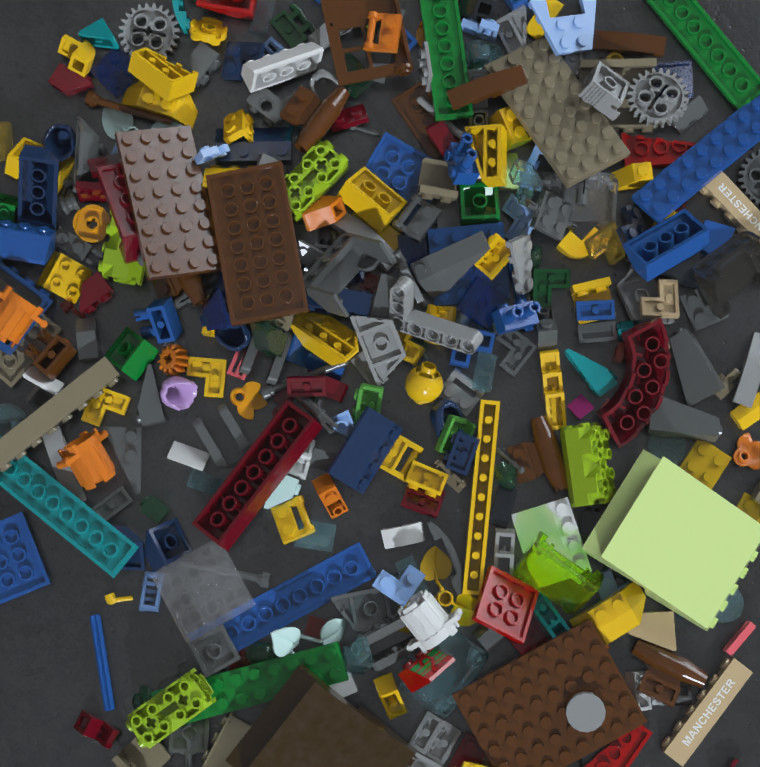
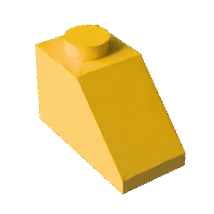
M651 162L633 163L610 174L613 192L641 189L650 180H654Z
M392 673L382 675L373 680L390 720L408 713Z

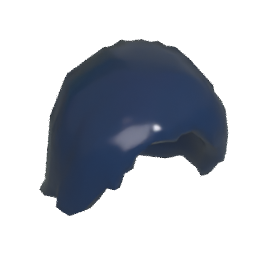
M54 124L45 132L42 144L59 161H64L70 158L75 149L76 135L69 125Z
M229 313L219 318L214 327V335L222 346L231 351L238 352L249 345L251 333L247 324L232 327Z
M444 399L435 403L430 411V421L437 437H440L449 414L463 418L460 408L450 399Z

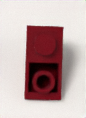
M60 63L48 80L53 88L66 96L89 92L95 89L89 76L83 77L68 69L69 64L65 66Z
M98 271L82 284L79 310L84 315L86 313H93L97 309L98 304L102 301L105 303L110 300L115 292Z

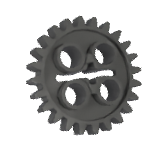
M760 149L756 152V155L752 152L749 155L750 159L747 157L744 159L745 164L740 165L743 171L737 173V175L742 177L737 180V183H742L739 189L745 191L743 194L748 196L750 201H754L753 204L755 206L760 204V187L754 188L755 185L760 183ZM751 173H757L759 180H754L751 177Z

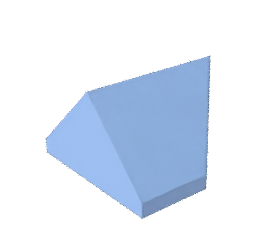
M349 410L331 417L338 424L337 429L333 427L336 430L335 432L347 437L354 427Z

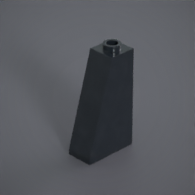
M700 251L657 277L678 280L680 285L696 288L701 284ZM625 252V261H628V268L634 269Z

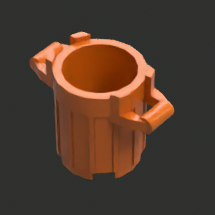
M7 285L2 292L0 291V341L4 343L7 339L12 341L10 347L13 348L21 340L33 321L39 323L42 328L47 327L48 323L46 320L39 318L44 311L42 307L38 306L37 308L13 292V288Z
M93 428V431L89 433L87 430L79 434L80 437L74 439L62 449L57 450L62 458L56 463L57 468L62 469L70 466L79 484L85 490L96 488L95 484L103 480L107 482L116 475L115 466L101 441L108 437V432L105 430L98 432L96 428Z

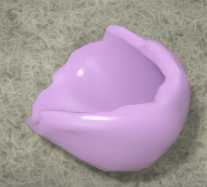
M169 377L162 382L160 397L162 402L170 408L178 411L188 409L194 402L198 386L193 381L184 377Z

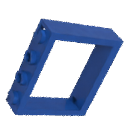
M0 258V269L42 300L39 306L44 311L39 316L40 318L53 302L48 298L50 294L43 288L40 290L34 287L35 282L27 276L24 279L18 275L20 273L19 270L12 265L8 268L3 264L5 260ZM36 321L32 322L21 340L13 348L10 347L12 341L9 345L6 342L0 341V349L11 356L36 324Z

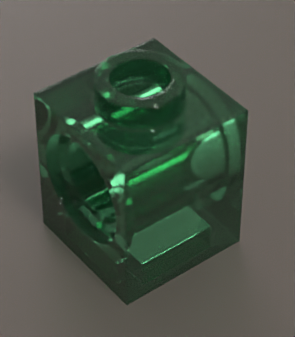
M150 495L149 497L145 496L141 501L140 506L142 507L139 511L155 523L161 524L171 508L154 495Z

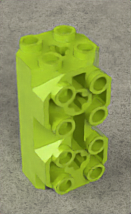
M325 140V142L320 141L316 146H312L291 173L285 175L292 218L296 224L303 219L301 214L323 197L349 170V164L347 163L349 160L342 153H336L333 150L335 147L328 140Z
M112 216L111 223H108L106 227V234H109L110 239L108 242L104 241L102 253H104V257L99 262L98 271L102 273L104 279L109 280V277H114L113 281L129 285H136L137 283L142 285L145 267L139 265L137 261L125 264L119 249L121 237Z
M599 422L562 426L560 437L571 508L610 503L617 492V488L614 483L615 471L606 464L607 460L612 458V451L609 448L608 441L609 431L603 429Z
M195 668L127 715L128 720L125 724L136 735V740L140 747L145 748L147 746L150 749L217 701L216 697L213 699L211 697L214 693L212 687L201 673L199 675L195 674L197 671Z

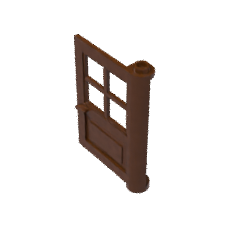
M320 0L338 86L395 75L407 76L414 68L403 19L398 53H394L396 63L374 67L371 52L366 51L370 68L347 72L344 53L363 50V45L342 49L339 30L361 26L363 39L366 42L365 26L369 22V19H367L368 12L401 14L398 0Z

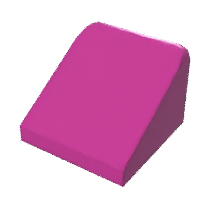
M582 394L567 405L578 421L594 409V406Z

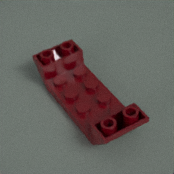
M119 153L88 159L87 163L92 177H98L121 237L119 249L125 264L136 262L141 250Z

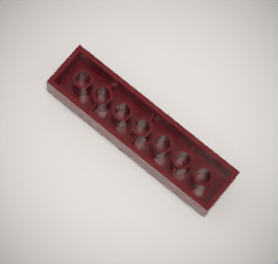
M286 400L192 522V525L217 545L229 551L323 427L314 418Z

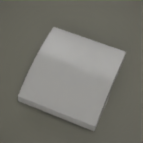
M427 711L409 744L423 755L444 766L462 736L463 731L434 713Z

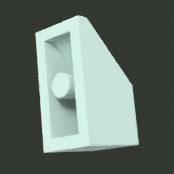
M286 475L265 502L263 508L270 509L293 499L294 495L298 496L302 486L299 484L300 480Z

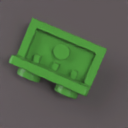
M361 383L360 388H356L354 400H357L356 407L353 406L351 418H354V424H356L366 406L378 413L381 412L384 393L383 386Z
M449 414L435 450L444 454L448 450L451 451L453 444L450 442L454 432L458 433L460 429H463L464 433L473 436L476 425L466 418Z

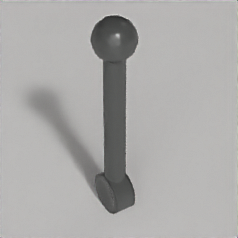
M358 126L350 128L351 130H359L378 136L380 139L385 133L374 132Z
M496 447V452L517 468L520 474L525 472L523 466H519L503 453L501 449Z

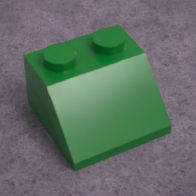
M475 182L474 185H459L460 226L499 222L498 187H487L483 182Z
M126 326L104 356L113 365L137 381L144 373L147 365L155 359L159 350Z

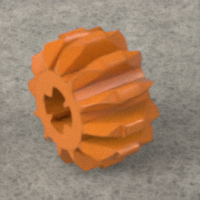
M172 343L167 344V347H162V353L158 354L160 360L157 361L161 364L159 369L164 371L166 375L180 376L181 373L186 372L185 367L189 366L187 360L190 359L187 356L188 350L184 349V346Z

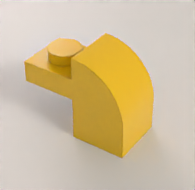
M65 34L61 38L58 53L70 59L68 69L83 77L90 72L96 54L95 48L90 42L84 40L81 43Z
M594 227L583 240H580L570 231L557 245L556 249L569 259H585L593 252L588 245L592 247L599 240L597 235L600 231Z

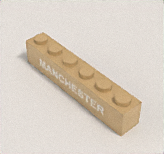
M721 172L699 192L703 195L706 194L711 199L710 203L724 213V218L737 227V232L749 239V244L752 248L760 251V210Z
M733 657L725 658L722 661L720 671L717 675L713 674L708 681V687L699 692L696 697L698 699L696 703L687 708L684 719L682 721L679 720L675 724L673 734L670 737L667 736L661 744L663 746L661 750L682 767L753 673Z

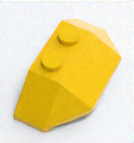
M138 81L126 89L121 103L169 117L182 126L190 125L191 130L198 115V110L190 94L167 102L142 81Z
M306 312L297 314L293 318L291 329L303 347L331 366L346 363L359 352L356 332L333 317Z
M632 581L569 621L572 626H575L590 618L603 643L609 644L641 624L646 596L641 587Z

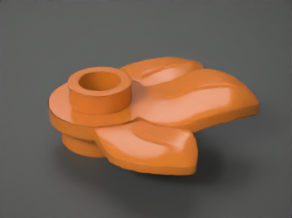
M749 433L741 435L737 440V449L733 453L734 463L741 467L748 466L752 470H759L760 441L753 442Z

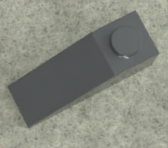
M152 364L147 365L138 403L139 412H136L138 423H141L144 427L167 422L155 369Z

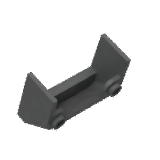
M344 233L331 244L303 275L306 294L327 312L348 317L349 313L343 306V300L338 296L339 293L360 270L372 271L380 262L392 266L395 262L382 241L352 233Z

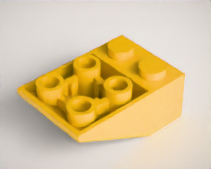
M509 106L497 110L488 118L490 124H502L507 130V151L519 148L533 141Z

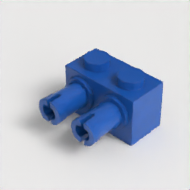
M469 133L462 134L459 142H450L447 150L444 152V160L448 165V175L451 177L453 185H474L480 175L475 161L477 152L471 149L470 145L473 139Z
M171 297L153 300L147 308L134 310V317H136L135 320L137 322L150 319L151 326L140 328V334H143L141 335L143 339L156 336L157 342L160 344L176 341L183 332Z
M525 299L514 302L512 306H509L508 303L497 307L498 310L491 313L497 333L501 335L539 323L537 312L541 310V305L536 301L533 302V300L525 302Z

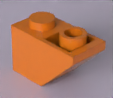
M323 196L301 215L307 231H313L336 223L347 212L341 196Z
M325 473L311 481L331 519L349 511L330 474Z

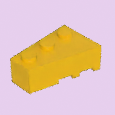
M147 47L132 52L128 71L167 102L194 92L198 72L193 70L191 73L183 69V65L180 63L174 65L166 61L167 57Z
M502 124L464 127L466 133L472 135L473 142L470 146L471 149L477 152L475 161L483 183L487 187L507 186V130Z

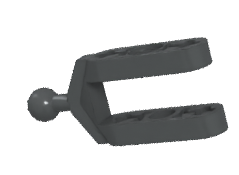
M266 320L256 322L238 372L246 375L249 374L266 326H272L283 331L265 382L275 385L294 332L291 328L285 331Z
M224 402L216 408L245 455L251 445ZM199 417L192 421V425L221 473L230 474L242 458L228 465L202 419Z
M442 607L444 611L449 615L447 608ZM396 613L357 634L356 638L360 646L365 647L406 625L400 619V615ZM411 636L371 657L368 663L372 671L382 670L420 650L417 647L410 652L406 648L409 641L415 637Z

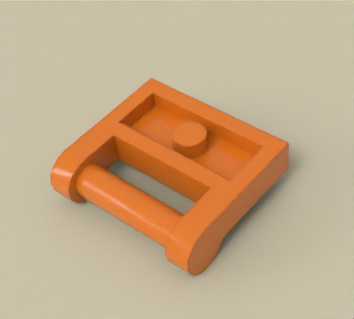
M369 11L367 19H369L366 42L363 44V50L398 53L402 15ZM376 21H381L379 42L374 44Z

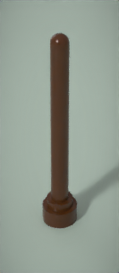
M89 91L86 95L85 104L93 108L100 105L166 125L173 123V120L169 117L103 99L98 93Z

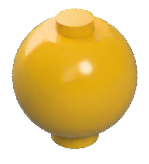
M422 362L421 366L413 368L405 379L406 392L417 404L431 403L442 393L443 379L436 370L437 366L432 362Z

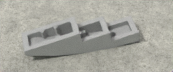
M755 331L744 357L741 374L732 402L748 408H752L760 384V333Z
M60 425L56 426L58 430L52 435L48 436L46 434L42 437L58 482L81 501H86L85 492L70 466L58 469L56 463L62 459L57 450L67 445Z

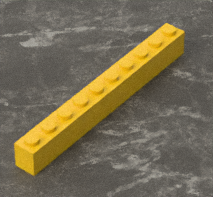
M482 399L479 401L476 437L481 440L475 453L462 594L479 595L484 579L500 401Z

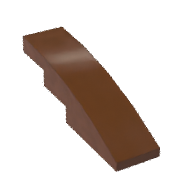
M594 30L592 51L616 52L622 56L623 54L643 57L645 54L663 57L667 37L632 32Z
M518 65L483 76L446 92L452 109L457 110L470 103L476 104L490 97L496 98L527 84L528 80L523 66Z

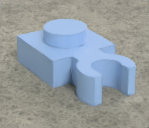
M228 144L218 147L217 145L213 147L204 146L198 150L199 152L194 159L196 164L199 165L212 161L217 157L226 156V152H229L230 149Z

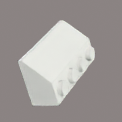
M313 42L300 43L294 48L282 49L279 53L267 54L261 59L247 61L242 66L241 75L250 93L319 70L324 49Z

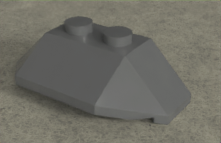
M77 117L73 179V193L78 196L75 189L76 181L96 182L98 180V177H92L87 160L101 157L105 149L104 143L81 117Z

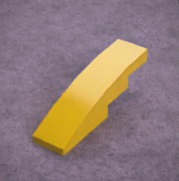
M559 350L539 351L545 415L552 429L558 430L562 426H567Z

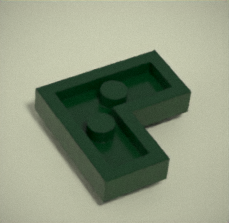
M532 268L531 278L533 279L531 301L538 302L541 307H551L552 288H570V269Z

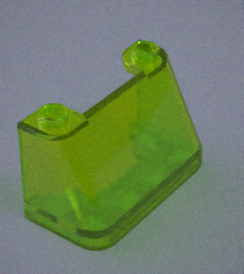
M539 531L514 565V576L521 581H525L558 604L565 613L569 615L576 614L599 590L604 575L597 570L591 574L589 573L590 569L586 568L584 570L556 551L553 543L549 545L546 541L548 536Z

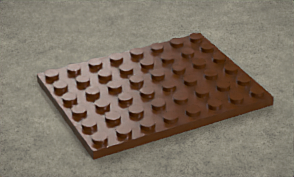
M590 618L452 693V697L492 767H566L648 722ZM583 691L592 692L598 696L606 710L602 725L590 732H580L574 729L568 722L565 713L566 705L572 696Z

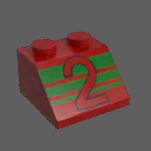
M435 648L426 650L428 652L426 654L420 650L414 655L416 658L414 661L410 659L401 666L403 670L398 676L413 693L432 682L455 661V658Z

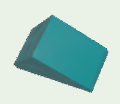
M103 18L90 24L78 33L82 41L87 40L94 47L119 49L120 47Z

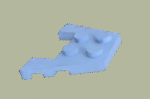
M530 0L528 2V7L536 15L535 19L542 26L545 32L544 36L555 56L592 50L596 0H579L582 14L553 18L549 16L546 0Z

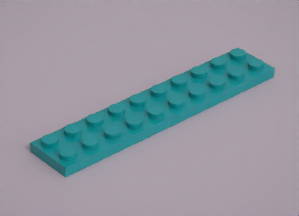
M26 455L20 460L14 459L10 463L12 466L2 473L0 471V486L111 577L115 578L139 548Z

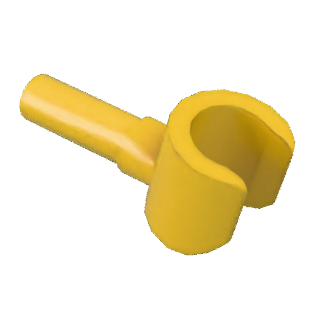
M113 592L105 595V600L107 604L112 605L121 601H132L133 596L116 598Z

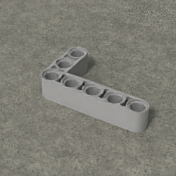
M401 276L390 289L389 319H393L397 331L466 354H473L482 343V333L474 328L415 310L414 282L409 277Z

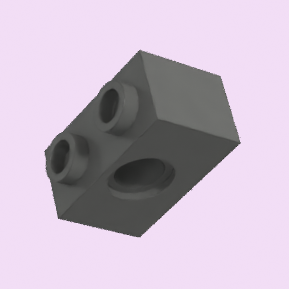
M267 88L252 92L245 100L248 106L247 109L254 115L259 114L266 125L278 127L283 119L280 118V112L286 106V103ZM264 104L272 105L268 111L263 110L262 106Z

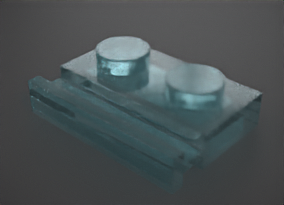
M298 519L299 530L304 528L301 519ZM310 521L316 531L295 540L294 547L333 552L336 524Z

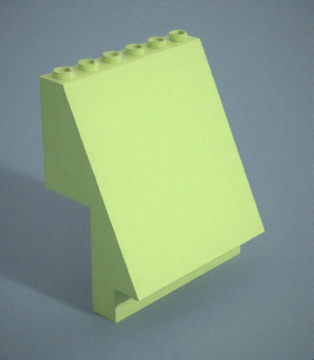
M643 449L584 543L582 550L643 587L645 594L703 630L708 631L709 628L713 629L719 619L716 616L719 611L724 612L729 603L726 601L730 594L734 595L739 585L736 583L739 578L743 579L749 570L746 568L750 561L754 562L759 553L756 550L760 545V523L664 456L660 459Z

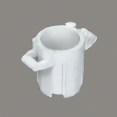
M426 589L424 593L421 590L408 599L410 602L406 605V608L404 609L401 605L397 611L400 619L415 637L409 641L406 647L407 650L412 652L419 647L424 654L428 653L426 650L437 646L449 635L453 636L457 633L456 627L460 626L457 621L460 620L463 613L462 609L457 608L448 615Z

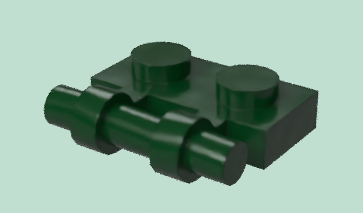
M295 3L289 6L292 10L291 14H288L284 9L270 20L271 25L290 48L308 41L304 33L309 31L312 34L316 30L312 20L309 21L304 15L303 9ZM299 19L303 26L299 28L294 20Z

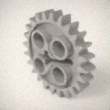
M145 3V8L138 4L137 11L131 8V15L125 13L128 19H121L125 26H119L120 31L123 33L118 35L120 39H123L120 43L122 46H125L124 51L125 53L129 52L130 58L133 51L144 47L167 57V59L168 52L174 54L172 47L178 48L175 41H180V37L176 34L181 32L179 28H176L179 26L178 21H174L175 16L174 14L170 15L169 9L164 11L163 5L157 9L155 3H153L152 7ZM140 20L147 21L144 26L137 25ZM159 23L165 24L162 29H157L156 26ZM137 38H143L141 44H134V41ZM154 42H162L159 47H153Z
M652 68L651 73L645 70L644 76L639 73L637 79L633 78V85H629V92H627V97L629 98L627 105H631L629 112L635 111L634 118L640 116L639 123L645 120L646 126L651 122L654 128L657 123L663 128L665 122L671 126L672 120L678 122L679 117H683V111H686L688 107L686 104L689 102V98H687L689 91H684L687 85H681L682 78L675 79L677 73L671 76L669 75V69L666 73H663L662 68L659 69V72ZM656 83L660 87L655 88L651 84ZM665 86H668V87L663 91L662 96L659 97V98L656 100V102H655L654 106L652 107V109H651V110H648V108L653 104L654 98H657V97L659 96V94L661 93L662 89H663ZM667 94H673L675 98H670ZM645 97L649 101L644 102L640 98ZM656 108H661L664 112H658Z

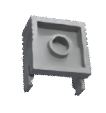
M599 61L586 75L578 96L584 102L589 103L614 121L621 113L615 107L619 108L622 105L630 83Z

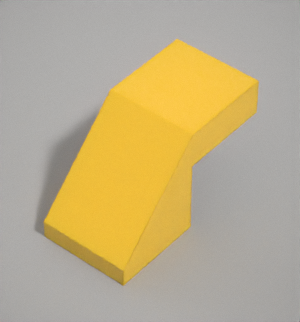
M546 0L550 18L557 17L564 4L558 0ZM534 14L527 25V34L537 40L542 38L545 32L542 26L537 23L536 15Z

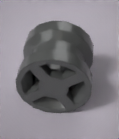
M70 192L66 197H59L66 215L70 214L72 210L81 209L73 192Z

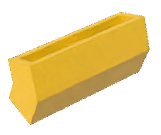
M760 392L756 394L752 408L739 405L730 412V417L735 421L739 429L744 431L760 420Z

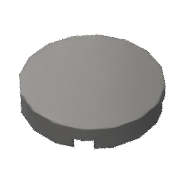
M583 691L572 696L566 705L565 713L568 722L574 729L580 732H590L602 725L606 710L598 696L592 692Z

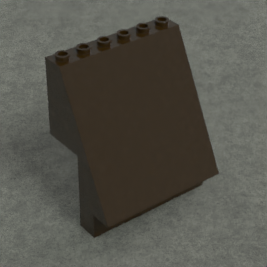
M302 664L298 666L225 761L232 767H406V765L411 767L417 759L415 756L417 750L364 706L356 709Z

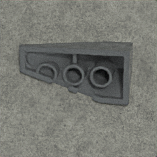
M480 231L410 264L417 283L434 298L449 291L491 248L483 231Z

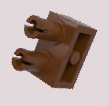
M42 329L40 332L44 337L38 333L37 339L46 345L45 349L41 352L33 344H30L27 347L32 351L26 348L24 353L34 360L32 364L54 381L78 351L58 334L54 337L46 329Z

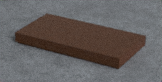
M421 81L391 99V102L426 155L438 160L441 158L439 150L432 143L425 129L435 122V118L416 101L418 96H422L433 105L431 92H425V86L421 85ZM453 135V137L455 138V140H456L457 142H459L460 140H459L456 136Z

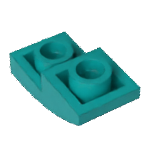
M172 0L178 24L184 35H188L191 17H188L187 11H184V0Z

